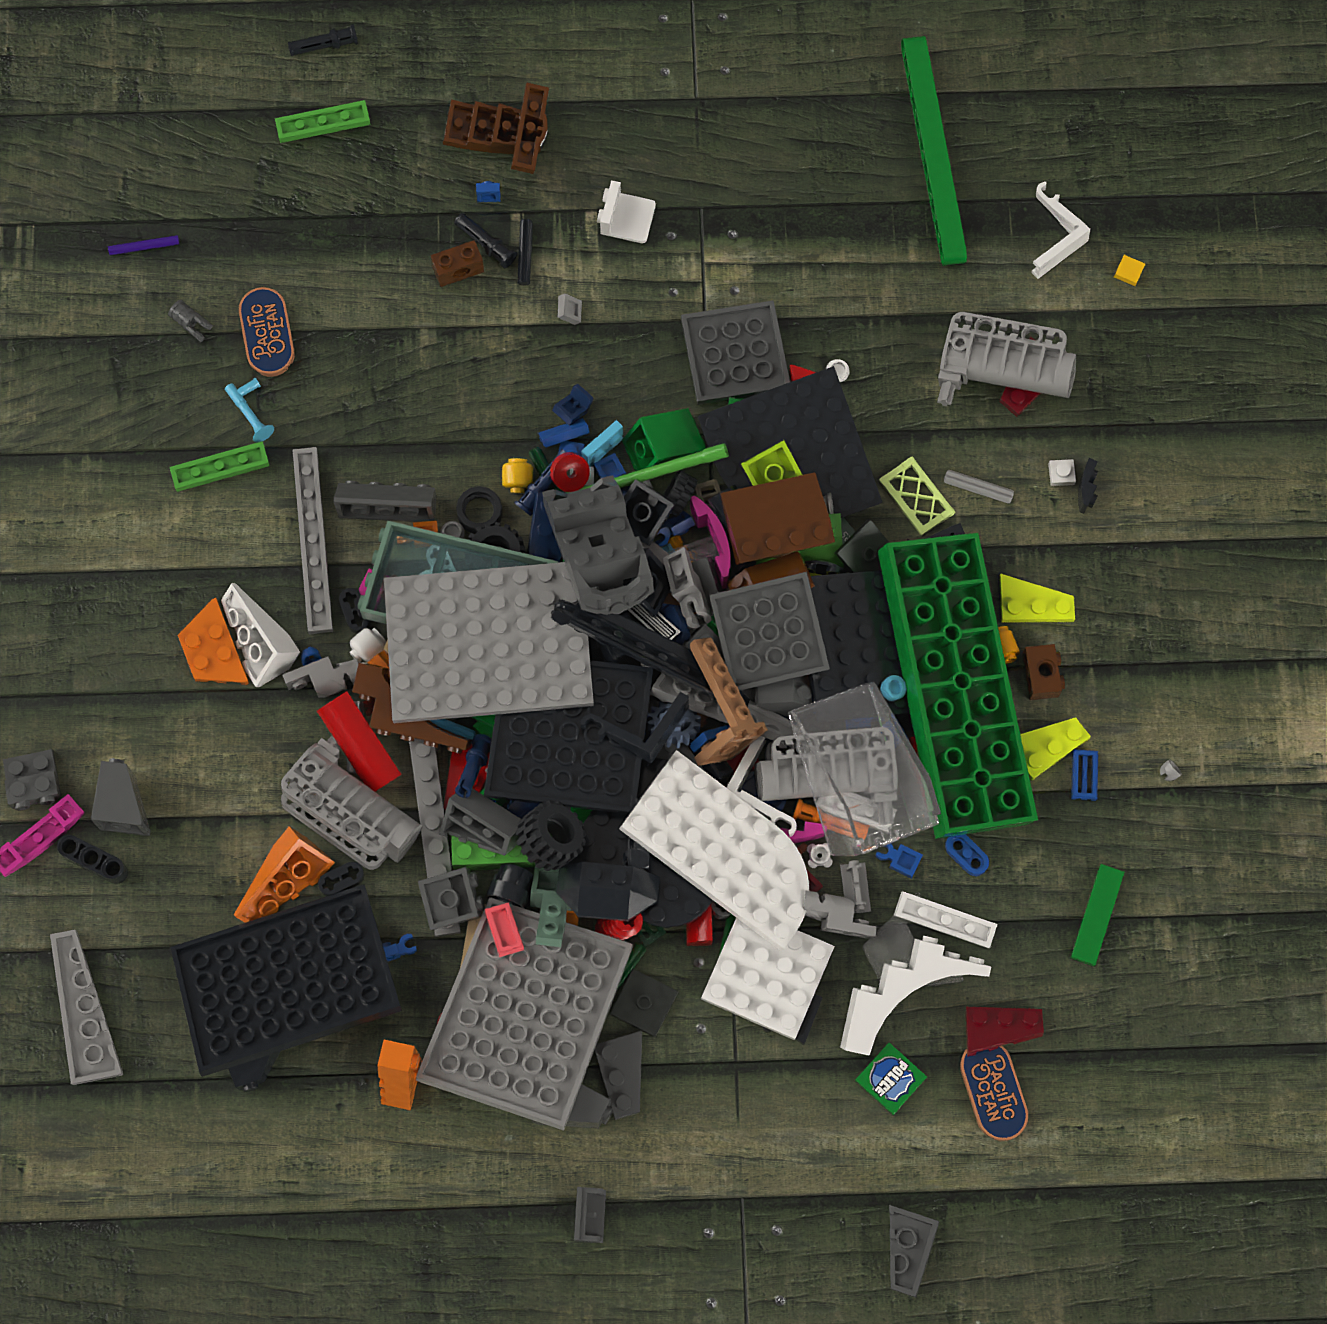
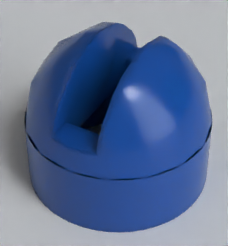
M308 647L301 653L303 666L322 659L320 652L315 647Z

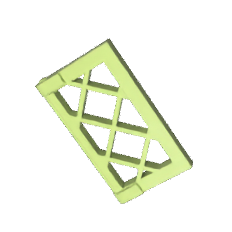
M913 456L879 479L881 485L921 536L955 514V510L946 501ZM912 467L919 478L904 476L905 471ZM894 478L901 479L900 491H896L890 483ZM904 480L918 482L916 494L902 492ZM920 483H924L933 496L919 494ZM901 496L916 498L914 510L908 507ZM918 498L932 500L931 512L916 510ZM935 501H938L945 509L941 514L933 513ZM915 515L930 516V520L925 525H922Z

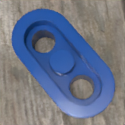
M966 834L948 837L945 849L949 856L969 875L980 876L984 874L989 866L988 856ZM960 843L962 849H954L953 844ZM971 861H978L980 867L974 868L971 865Z

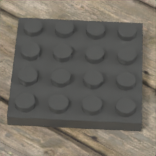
M773 300L681 315L697 405L729 400L730 397H750L790 382Z
M807 572L709 595L725 663L739 690L830 669Z

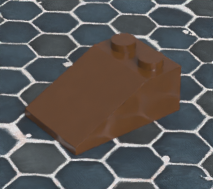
M798 551L745 568L727 582L729 589L732 590L807 572L810 587L813 588L815 586Z

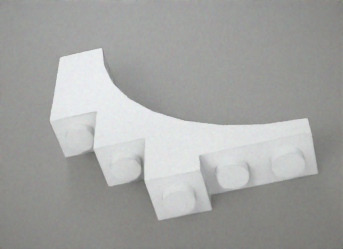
M923 936L922 940L915 939L909 968H907V963L892 960V965L884 963L878 993H876L875 987L861 985V989L853 987L840 1047L846 1051L870 1055L875 1037L886 1017L899 1002L914 990L932 981L949 976L970 974L989 977L991 966L985 965V960L970 956L969 961L960 959V954L945 951V955H943L945 946L937 944V938Z

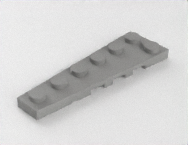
M661 673L650 691V695L657 697L660 701L671 703L682 692L689 696L690 707L688 709L729 724L716 700ZM749 701L748 709L754 722L764 721L768 729L761 735L762 737L774 741L782 736L799 735L802 726L772 711L755 706L754 702Z
M70 930L50 934L71 1084L77 1085L122 1076L123 1071L78 932Z

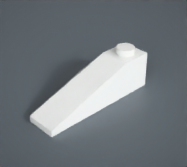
M231 583L221 602L229 625L234 627L238 640L235 643L237 649H242L245 658L242 662L244 670L255 687H261L289 670L300 651L282 627L236 583Z

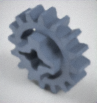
M659 701L658 707H651V713H648L647 731H650V736L671 706V702L664 704V702ZM688 709L666 741V747L669 748L672 743L677 748H680V743L683 742L688 746L690 739L695 740L697 733H700L701 716L697 715V712Z

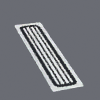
M636 604L631 609H628L647 628L670 640L680 633L659 612L656 617H651L640 604Z

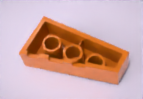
M383 1040L377 1065L378 1077L380 1078L379 1087H383L380 1090L381 1104L411 1110L418 1082L416 1081V1075L422 1063V1058L415 1046Z

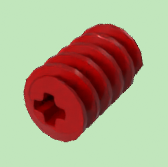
M640 913L630 921L598 919L595 925V932L624 941L641 930L643 918Z

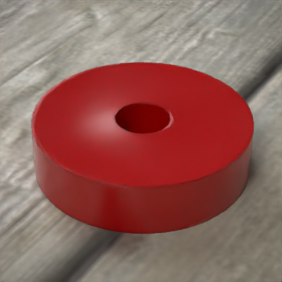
M566 452L559 455L553 461L550 469L553 483L566 492H574L581 489L587 483L590 475L587 461L574 452ZM573 469V473L568 476L567 471Z

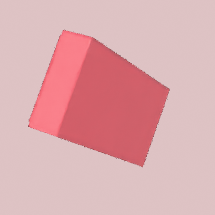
M509 902L485 909V915L499 957L523 951L524 946Z

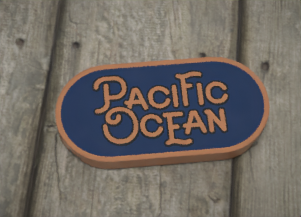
M266 287L255 288L246 293L239 304V316L246 355L252 369L263 376L274 377L288 370L295 357L287 308L283 297L277 291Z
M1001 1045L998 1046V1049L991 1051L988 1049L976 1052V1055L967 1057L966 1049L961 1058L960 1070L979 1128L984 1134L997 1141H1009L1016 1138L1027 1125L1028 1109L1008 1051Z

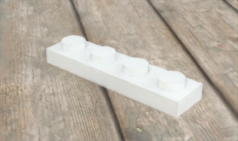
M901 892L894 913L896 917L986 948H990L997 927L995 923L906 892Z

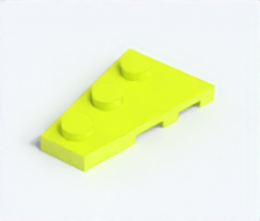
M1004 574L999 575L1001 622H1074V596Z
M1076 717L1020 734L1031 781L1091 738Z

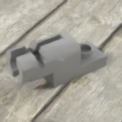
M683 547L664 557L663 561L672 596L680 603L687 625L690 628L696 629L700 627V624L694 612L704 616L707 624L711 621V614L701 580L693 571L689 552Z
M325 657L285 673L282 676L289 690L302 689L307 686L308 682L312 681L318 698L327 697L342 690H347V680L352 682L354 686L358 662L354 659L338 663L333 668L329 657Z
M805 891V916L818 921L822 919L821 931L866 939L876 936L877 927L869 925V921L854 919L853 922L855 903L850 899L830 894H823L819 898L817 892Z

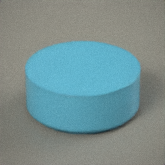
M892 675L883 680L880 690L885 699L897 701L906 694L907 688L905 681L901 677Z

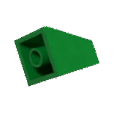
M689 408L640 417L622 439L635 471L706 449L704 439L700 436L696 421L692 417Z

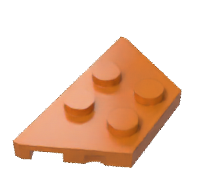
M214 598L178 634L179 641L195 681L235 682L247 685L249 681L218 601Z

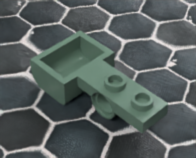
M535 867L530 907L541 908L536 945L562 946L567 911L572 910L556 893L559 869L546 871L544 868L539 869Z

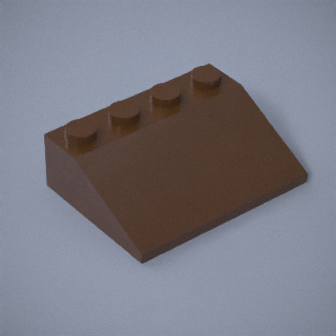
M815 472L720 493L736 565L835 542L830 517Z

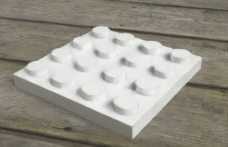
M736 918L701 1000L795 1040L834 946L797 930L786 948L780 951Z

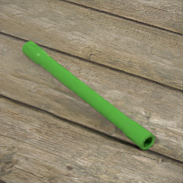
M725 443L706 448L703 451L618 476L614 479L620 488L632 485L635 479L643 482L699 464L729 457ZM585 485L579 490L590 488L592 485Z

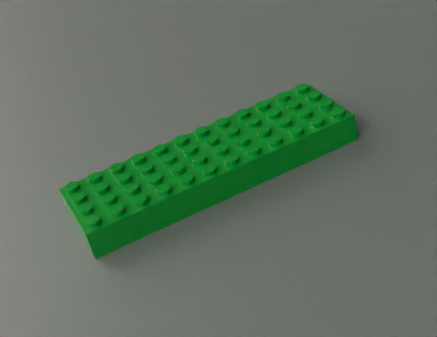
M971 533L887 543L878 550V556L903 680L906 683V695L935 839L1025 826L1037 821L1035 802L979 534Z

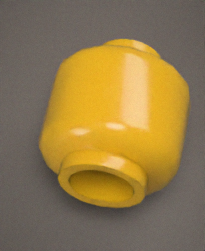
M508 459V463L502 466V485L505 488H510V493H525L527 486L531 483L533 484V466L527 463V459Z

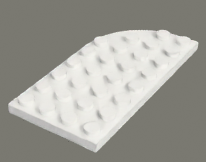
M676 750L619 829L777 949L783 951L798 930L806 913V910H804L805 891H809V880L801 854L792 840L779 827Z

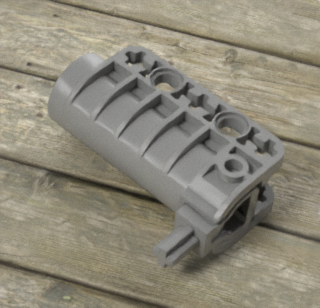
M967 312L956 313L951 319L943 349L938 377L941 389L937 403H941L942 406L951 405L955 389L960 390L962 384L967 385L968 379L1069 398L1076 374V354L1066 352L1067 337L1062 330ZM961 319H964L966 321V324H968L963 325V328L958 327V323L961 322ZM975 322L974 329H971V325ZM982 324H989L992 326V330L990 332L979 330V327ZM996 326H999V330H1001L996 333ZM1008 328H1012L1013 333H1011L1010 336L1005 335L1004 332L1007 331ZM1019 330H1022L1021 338L1018 337ZM1030 332L1039 335L1038 340L1026 339L1025 337ZM1043 334L1046 335L1045 342H1042V341H1043ZM1055 336H1056V337H1059V340H1060L1061 342H1058L1057 344H1053V343H1052V340H1054V338H1055Z
M885 728L778 737L767 744L765 748V761L754 764L756 790L761 801L864 792V796L870 795V804L876 803L878 825L893 824L891 802L896 801L897 772L893 736ZM858 737H861V738H862V742H863L862 747H861L860 739H859ZM850 738L855 741L856 748L850 745ZM871 738H874L876 741H879L870 743V746H868V741H870ZM844 740H845V746H846V749H847V750H845V749L843 748V747H844V745H843ZM810 741L813 742V746H814L813 751H812V745H811ZM835 741H838V744L836 747H834V749H831L829 746L821 747V750H819V745H822L823 742H826L827 745L836 744ZM801 743L807 746V753L801 750ZM787 745H793L785 753L776 750V746L778 749H786Z
M333 736L327 741L321 738L318 743L313 744L305 751L281 781L283 793L281 796L282 807L366 869H377L387 857L398 863L414 844L422 829V825L338 766L340 746ZM288 799L291 800V801L294 802V803H291V804L289 805V804H288ZM305 812L309 813L316 819H308L305 816ZM327 827L332 830L330 834L327 833ZM345 840L356 848H348L344 843ZM366 854L370 856L376 855L377 861L371 860L370 862H367Z

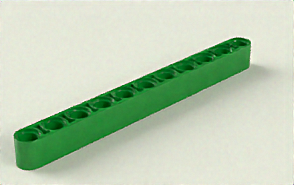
M925 36L902 38L903 62L942 266L966 263V245L927 40Z

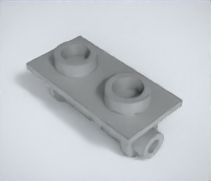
M858 860L849 861V864L840 865L844 897L855 903L854 913L871 912L865 862L859 863Z

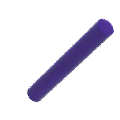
M178 235L112 245L108 246L109 255L179 245L180 243Z

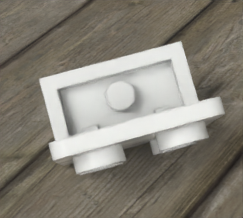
M611 180L610 188H605L603 195L604 209L599 210L597 223H600L601 234L645 243L656 207L655 201L621 193V182Z

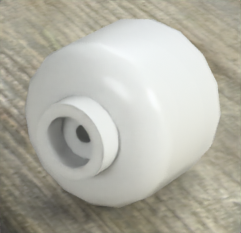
M364 628L351 639L350 646L353 650L350 651V654L358 663L361 661L367 663L383 650L386 640L375 628L372 630Z

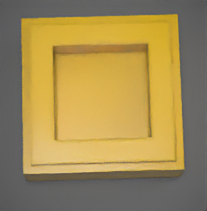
M1124 255L1114 278L1136 286L1145 263Z

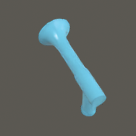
M254 378L238 389L233 383L228 384L225 387V391L254 429L253 441L258 443L268 439L274 432L273 425L266 426L262 424L243 398L244 395L261 387L257 379Z

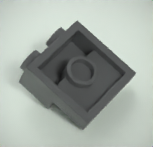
M52 749L3 759L7 801L12 809L18 811L30 808V805L38 803L40 805H50L55 803V800L62 798L55 755Z
M464 867L418 881L430 930L482 917L481 911H484L485 905L481 896L477 897L475 887L479 886L476 873L471 872L470 868Z

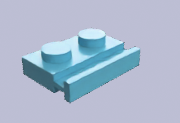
M616 420L581 451V456L587 461L589 466H593L595 462H598L622 441L623 426Z

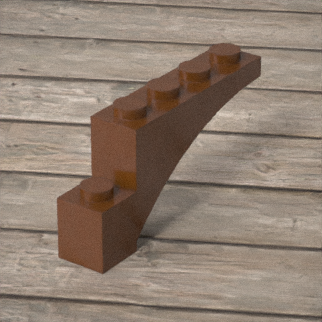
M365 662L358 663L352 692L358 693V698L373 701L374 697L376 698L369 726L376 728V733L390 736L392 732L400 734V739L414 742L415 738L424 740V745L438 747L439 744L448 746V751L462 753V750L470 749L472 739L450 732L430 720L393 723L390 677L387 674L388 668Z

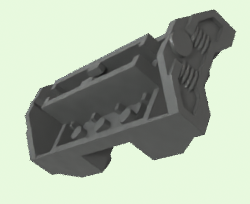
M613 475L599 479L590 488L570 493H564L555 489L542 492L544 507L581 610L604 615L620 614L624 610L631 609L634 605L640 604L654 592L653 577L639 536L635 537L626 515L624 497ZM638 576L627 586L623 585L624 579Z

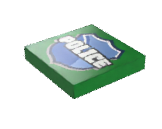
M888 1043L856 1078L855 1082L890 1114L894 1115L927 1076L891 1043Z

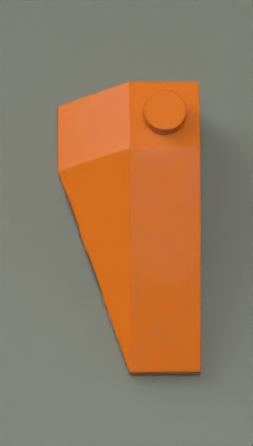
M289 826L273 845L235 911L234 916L246 923L276 913L279 907L289 899H296L299 896L298 893L309 885L314 886L317 884L320 877L327 873L335 862L307 837Z

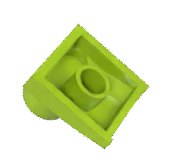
M784 440L741 463L753 486L802 475Z

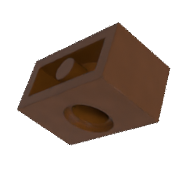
M475 240L430 255L432 267L440 287L484 272L483 259Z
M1055 644L1025 647L1022 656L1029 700L1058 698L1062 689H1065L1064 676L1059 674L1058 666H1061V655L1059 651L1056 652ZM1039 668L1048 669L1050 676L1041 675Z

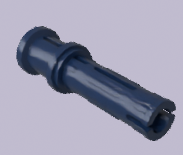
M561 449L560 452H559V453L557 454V456L555 457V459H556L559 455H561V454H563V453H566V451H564L563 449ZM553 461L534 484L531 483L527 486L528 490L520 500L514 502L530 516L533 514L532 510L534 509L536 493L548 491L553 484L550 476Z
M475 735L472 739V748L466 754L467 763L455 788L456 794L464 798V795L466 798L471 795L479 771L488 761L492 739L487 735Z

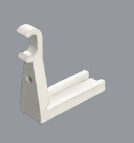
M1042 182L1037 186L1036 197L1060 222L1069 235L1033 261L1036 268L1032 270V274L1037 279L1088 242L1090 228L1058 202L1060 195L1055 194L1053 198H1048L1042 192L1046 190V182Z
M760 736L750 744L726 788L764 817L770 819L772 823L775 824L777 820L789 823L791 829L788 830V834L791 837L795 834L797 826L794 818L743 790L739 792L767 742L765 737Z

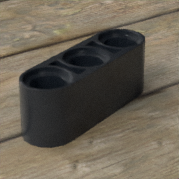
M65 835L58 841L57 850L67 861L114 884H120L127 878L128 869L119 858L72 835ZM75 843L76 850L73 853L67 854L66 847ZM93 854H97V862L92 865L87 864L88 858ZM119 865V873L114 876L109 875L111 867Z

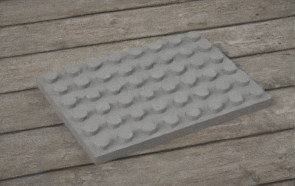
M564 562L384 578L393 723L594 706L588 635L577 632L568 624L559 625L551 618V611L554 610V604L559 599L569 601L574 605L578 601Z
M489 897L485 909L505 904V902ZM510 904L524 950L499 957L484 909L416 1075V1081L564 1130L633 944L566 922L561 947L536 945L540 914Z

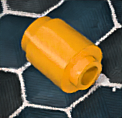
M1007 626L998 627L1005 663H1012L1017 660V656L1020 654L1012 631L1008 630Z

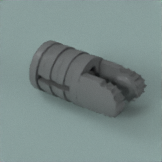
M183 300L175 302L168 312L170 318L178 322L179 325L183 326L186 331L200 342L205 337L194 328L197 322L205 329L211 330L213 327L211 323L185 304Z

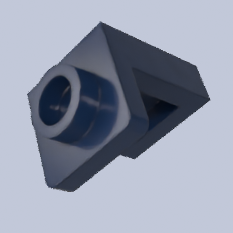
M576 384L568 396L554 405L552 411L570 426L588 413L594 398L579 384Z

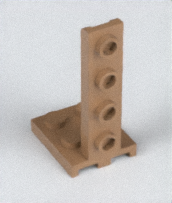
M712 638L695 639L690 643V649L730 725L729 729L719 732L714 741L701 747L702 751L694 757L697 765L700 766L732 760L768 729L764 721L754 722L750 710L747 708Z

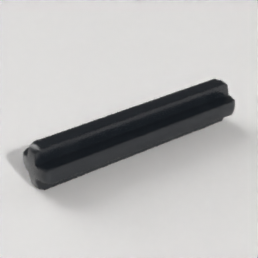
M522 219L520 221L519 285H529L531 279L533 222L530 219Z

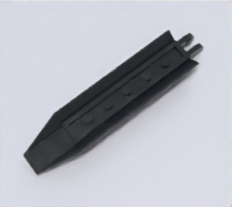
M563 599L555 602L554 610L551 611V618L557 624H568L577 632L584 633L596 639L599 643L606 644L621 654L639 661L644 666L651 667L716 700L690 649L621 614L612 613L604 615L581 610L578 601L576 605ZM739 690L748 708L750 699L741 690Z

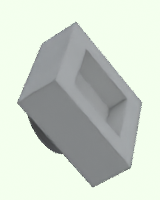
M568 294L558 296V318L574 325L581 323L582 301Z

